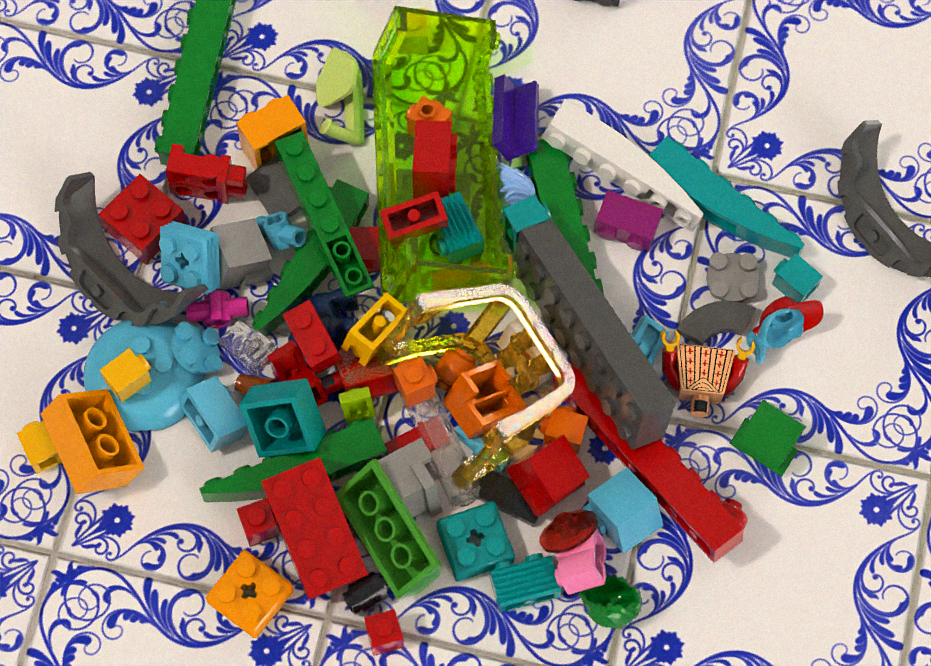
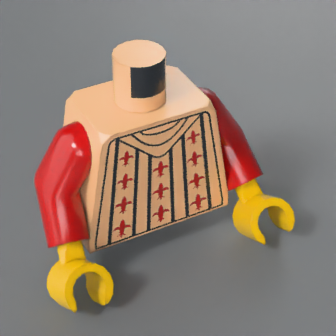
M676 329L674 330V339L666 341V331L662 330L660 339L665 344V348L662 349V373L669 386L677 391L678 399L691 401L690 414L692 416L701 418L709 416V403L720 404L723 397L730 396L743 381L749 362L747 355L753 353L755 349L754 340H752V345L748 350H743L740 347L742 337L738 338L736 348L739 353L735 355V350L680 344V334Z

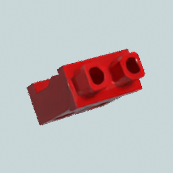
M172 143L166 167L170 194L207 200L219 199V203L228 204L229 197L245 199L248 179H245L247 172L245 166L233 165L229 155L222 154L220 159L213 154L204 156L186 154L184 145Z

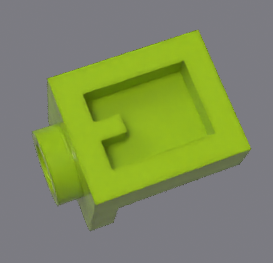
M369 387L354 388L348 392L338 394L347 424L360 418L369 419L377 417Z

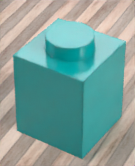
M795 254L789 261L784 258L775 267L773 272L776 275L772 285L785 296L791 297L799 303L804 302L818 288L823 276L798 254Z

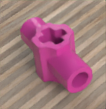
M221 290L212 291V293L204 295V301L193 302L186 308L189 323L205 321L207 327L226 328L232 324V318L250 315L247 296L231 298L229 292H222Z

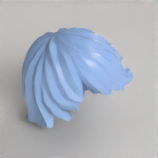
M500 162L499 167H496L494 175L490 179L491 182L488 184L491 188L487 195L491 198V210L495 212L491 218L492 221H503V208L534 194L536 195L534 184L526 174L517 168L513 169Z

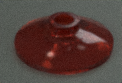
M584 509L560 513L543 529L539 537V543L542 549L549 553H561L572 550L586 542L594 534L598 526V519L592 511Z

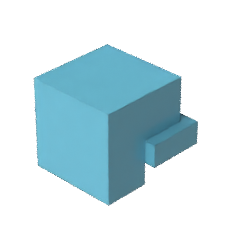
M627 467L587 494L589 504L582 508L588 520L597 527L601 534L608 532L609 538L623 553L663 526L657 498Z

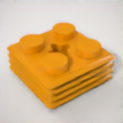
M242 550L206 595V600L210 606L251 637L257 638L294 590L290 582L250 552ZM255 588L256 597L252 598L249 596L245 600L243 591Z

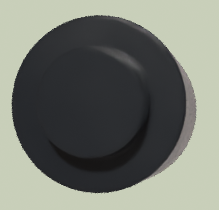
M371 571L368 575L349 585L347 591L342 594V597L354 615L360 612L364 614L389 598L387 591L390 590V587L381 573L376 575Z

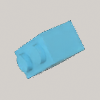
M217 375L185 390L180 401L181 408L211 453L242 439L247 430V425L241 409L238 408L232 399L228 387L221 383Z

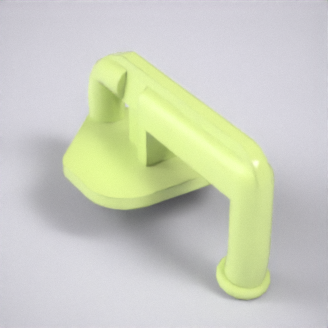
M333 48L316 81V100L319 106L328 108L345 98L346 128L333 124L331 119H326L321 124L319 132L320 134H326L353 145H359L364 141L365 137L362 74L356 59L350 53Z

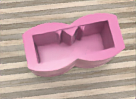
M594 526L561 536L559 547L556 548L558 568L555 569V578L558 585L564 587L568 595L603 585L606 579L604 564L606 560V545L597 527Z

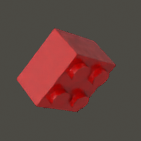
M416 120L412 168L413 199L438 191L440 198L449 196V193H455L457 133H452V121Z
M141 174L98 214L103 229L144 264H147L161 250L159 247L161 226L164 227V225H168L172 221L187 224L184 210Z

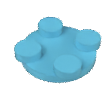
M180 322L175 328L176 332L171 341L173 354L179 364L187 371L197 375L218 372L222 368L223 363L217 343L220 341L217 331L212 328L203 330L188 322Z

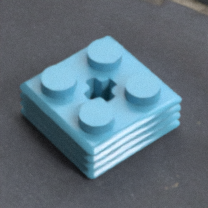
M172 221V223H168L164 227L161 226L159 247L161 249L160 274L162 281L185 289L205 284L209 288L203 293L205 295L212 293V290L220 289L218 234L176 221Z

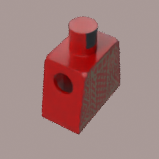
M351 348L347 352L344 349H340L339 353L343 360L334 364L336 372L320 378L327 395L340 389L348 392L354 388L369 387L372 398L398 391L393 372L382 349L365 367L359 363L360 358L352 353Z

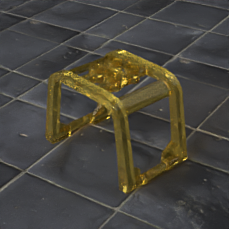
M501 283L418 294L376 354L382 366L409 358L445 352L448 349L455 350L458 347L471 353L477 359L480 366L498 360L505 370L514 367L519 374L514 376L513 384L509 381L507 385L511 384L520 397L522 394L532 391L539 386L540 376L552 370L555 373L558 386L550 394L529 407L496 422L481 439L485 446L480 452L463 461L455 470L451 478L460 489H465L525 448L532 440L535 429L554 408L569 398L575 387V375L569 362L530 302L520 291ZM489 302L467 333L401 341L410 327L428 322L443 310ZM512 308L524 325V329L511 335L510 343L506 348L498 351L496 359L492 351L485 344V341ZM537 345L541 353L531 358L526 350ZM519 433L516 437L503 444L505 441Z

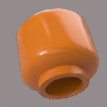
M458 347L455 350H446L434 367V371L439 379L436 385L449 392L461 373L477 367L475 365L476 359Z

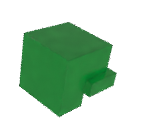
M762 400L751 419H744L729 444L778 475L783 476L799 451L794 446L807 426L766 400Z

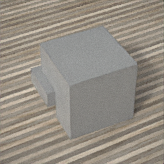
M255 218L211 227L210 231L217 233L219 236L220 289H216V291L238 287L240 282L243 286L270 281L273 276L269 266L272 257Z
M422 438L378 460V463L413 518L427 510L431 517L443 512L435 483L438 480V476L429 463L434 459Z

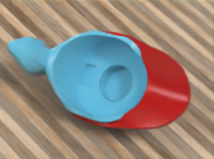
M788 296L771 302L762 312L759 325L751 330L746 337L749 348L752 345V340L755 342L753 354L755 355L756 363L760 364L765 360L767 348H781L792 339L800 337L803 332L817 326L824 314L822 303L819 300L797 303Z

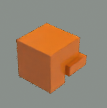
M498 360L461 373L443 399V403L469 440L505 426L509 420L523 415L528 409L511 384L507 385L511 377Z

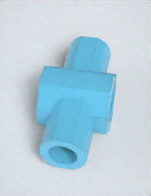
M279 211L269 214L267 217L259 216L256 218L262 236L269 239L272 248L276 251L290 249L292 246L301 247L306 242L307 233L305 229L292 225L286 212Z

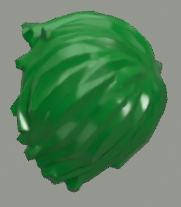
M616 574L610 577L606 575L603 585L583 590L578 594L587 608L589 617L596 624L604 628L616 629L630 624L639 615L643 605L641 592L637 589V586L630 587L624 577H617Z

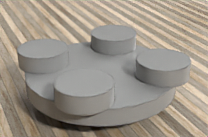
M716 252L711 255L706 280L710 294L714 298L721 301L744 302L756 297L759 273L756 268L757 258L753 254L745 253L741 255L737 253L723 254Z

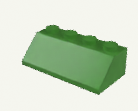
M372 459L335 494L343 512L396 599L399 600L419 594L440 576L442 564L377 459Z

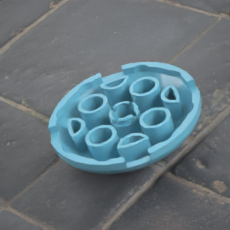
M130 320L119 322L106 330L96 340L88 353L83 376L85 391L109 389L122 420L130 432L138 433V431L155 429L159 431L181 421L186 417L180 405L185 390L206 380L205 375H197L187 371L176 360L172 351L171 341L178 324L170 320L146 326H132ZM130 348L136 356L141 353L150 364L151 370L149 375L152 381L121 403L104 382L99 370Z

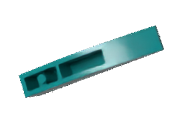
M666 136L648 155L687 193L703 212V219L737 238L763 249L790 258L795 254L801 255L805 244L795 232L786 230L778 223L775 216L771 213L763 212L755 205L752 198L735 190L728 179L716 175L710 170L705 161L700 158L696 159L688 153L686 147L681 142L673 141Z

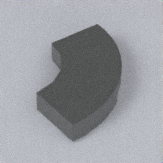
M737 301L712 302L688 314L676 330L681 336L700 346H703L709 338L719 333H734L742 336L757 308Z

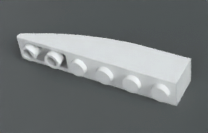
M567 99L563 101L541 137L543 140L547 141L553 148L559 149L571 156L577 163L592 169L601 178L616 184L627 194L635 196L647 204L663 209L662 214L672 219L678 226L685 227L689 231L694 228L702 218L703 212L660 165L612 127Z

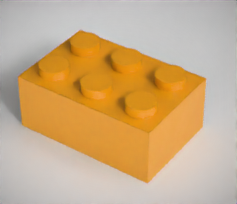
M109 389L59 394L41 412V417L76 495L126 487L145 468Z

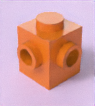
M424 96L421 97L417 104H412L409 107L405 116L407 120V133L415 136L416 120L452 121L453 128V112L445 108L439 101L430 100Z
M422 357L415 360L413 358L406 359L393 369L395 384L407 409L435 397V383L438 382V378L432 365L426 366Z
M553 406L551 415H544L540 433L545 434L543 443L564 434L575 453L579 454L589 417L578 414L571 407L561 406L557 408Z

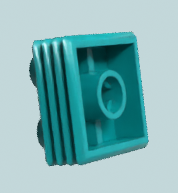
M494 501L436 521L439 537L457 582L494 570V566L504 561L514 562L515 554ZM476 535L477 538H482L479 547H476L474 543L468 544L471 536Z

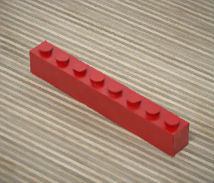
M572 362L553 375L554 390L578 414L589 417L587 426L617 459L657 498L662 508L713 563L717 562L743 541L744 524L734 512L729 513L722 506L723 502L715 491H708L703 486L699 474L693 468L688 469L681 462V457L672 446L667 447L659 439L632 450L626 440L621 439L617 426L611 417L604 413L601 402L595 393L588 389L586 379L580 370L573 366Z

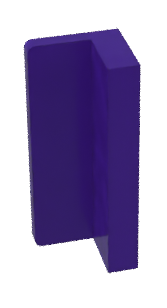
M503 74L494 78L492 145L509 161L538 149L539 84L536 81H532L515 87L507 76Z

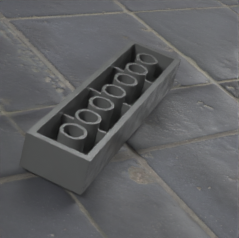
M550 219L521 229L516 244L514 260L511 265L512 272L526 288L529 299L534 301L540 309L544 322L549 324L555 332L558 343L564 346L569 353L573 366L579 369L586 379L588 389L595 393L601 402L604 413L610 416L617 426L621 439L626 440L630 448L634 450L664 438L676 405L675 399L554 221Z

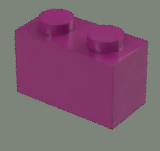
M607 190L595 221L594 233L608 241L617 240L626 243L628 247L634 250L649 251L658 229L663 209Z

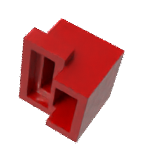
M564 434L539 445L506 468L507 473L536 517L543 515L585 485V480L590 477Z

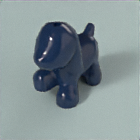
M339 287L332 292H324L315 296H304V302L310 300L315 306L338 351L342 349L341 346L349 330L356 324L355 316L342 318L339 310L350 312L359 310L357 295L346 299ZM290 332L288 342L293 340L298 345L292 332Z

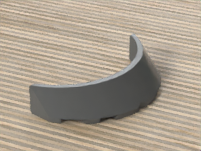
M864 120L844 141L840 153L843 156L837 187L838 195L842 197L846 212L844 215L845 220L857 241L864 244L866 251L883 265L907 273L910 276L931 277V242L917 235L901 221L889 204L881 185L877 163V148L882 123L879 120Z
M91 172L70 175L65 179L55 199V212H59L60 227L58 245L61 255L66 254L71 267L69 274L84 297L92 301L96 309L113 320H130L132 326L154 325L176 317L209 289L205 284L184 289L181 292L165 291L153 287L136 277L120 261L105 236L96 206L95 176Z

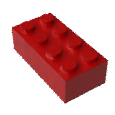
M320 457L260 481L301 585L309 600L368 575Z

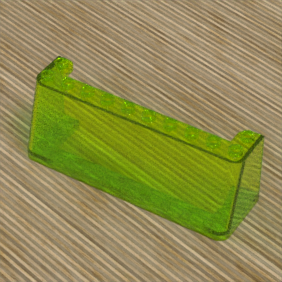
M394 6L375 46L372 57V86L381 297L388 292L400 303L498 299L502 293L506 292L510 281L516 277L517 262L513 261L512 255L506 254L505 249L501 247L504 226L503 223H500L499 219L502 199L498 197L497 191L500 183V173L496 171L498 150L492 145L494 97H491L490 91L493 83V74L489 72V63L493 51L497 50L500 44V33L496 31V20ZM422 96L430 100L439 101L445 108L453 112L452 133H457L455 193H461L484 239L483 253L456 263H449L446 256L441 257L436 246L437 236L435 232L417 238L405 237L402 243L390 246L380 217V210L413 199L412 168L415 136L407 133V120L405 116L409 107L412 104H417Z

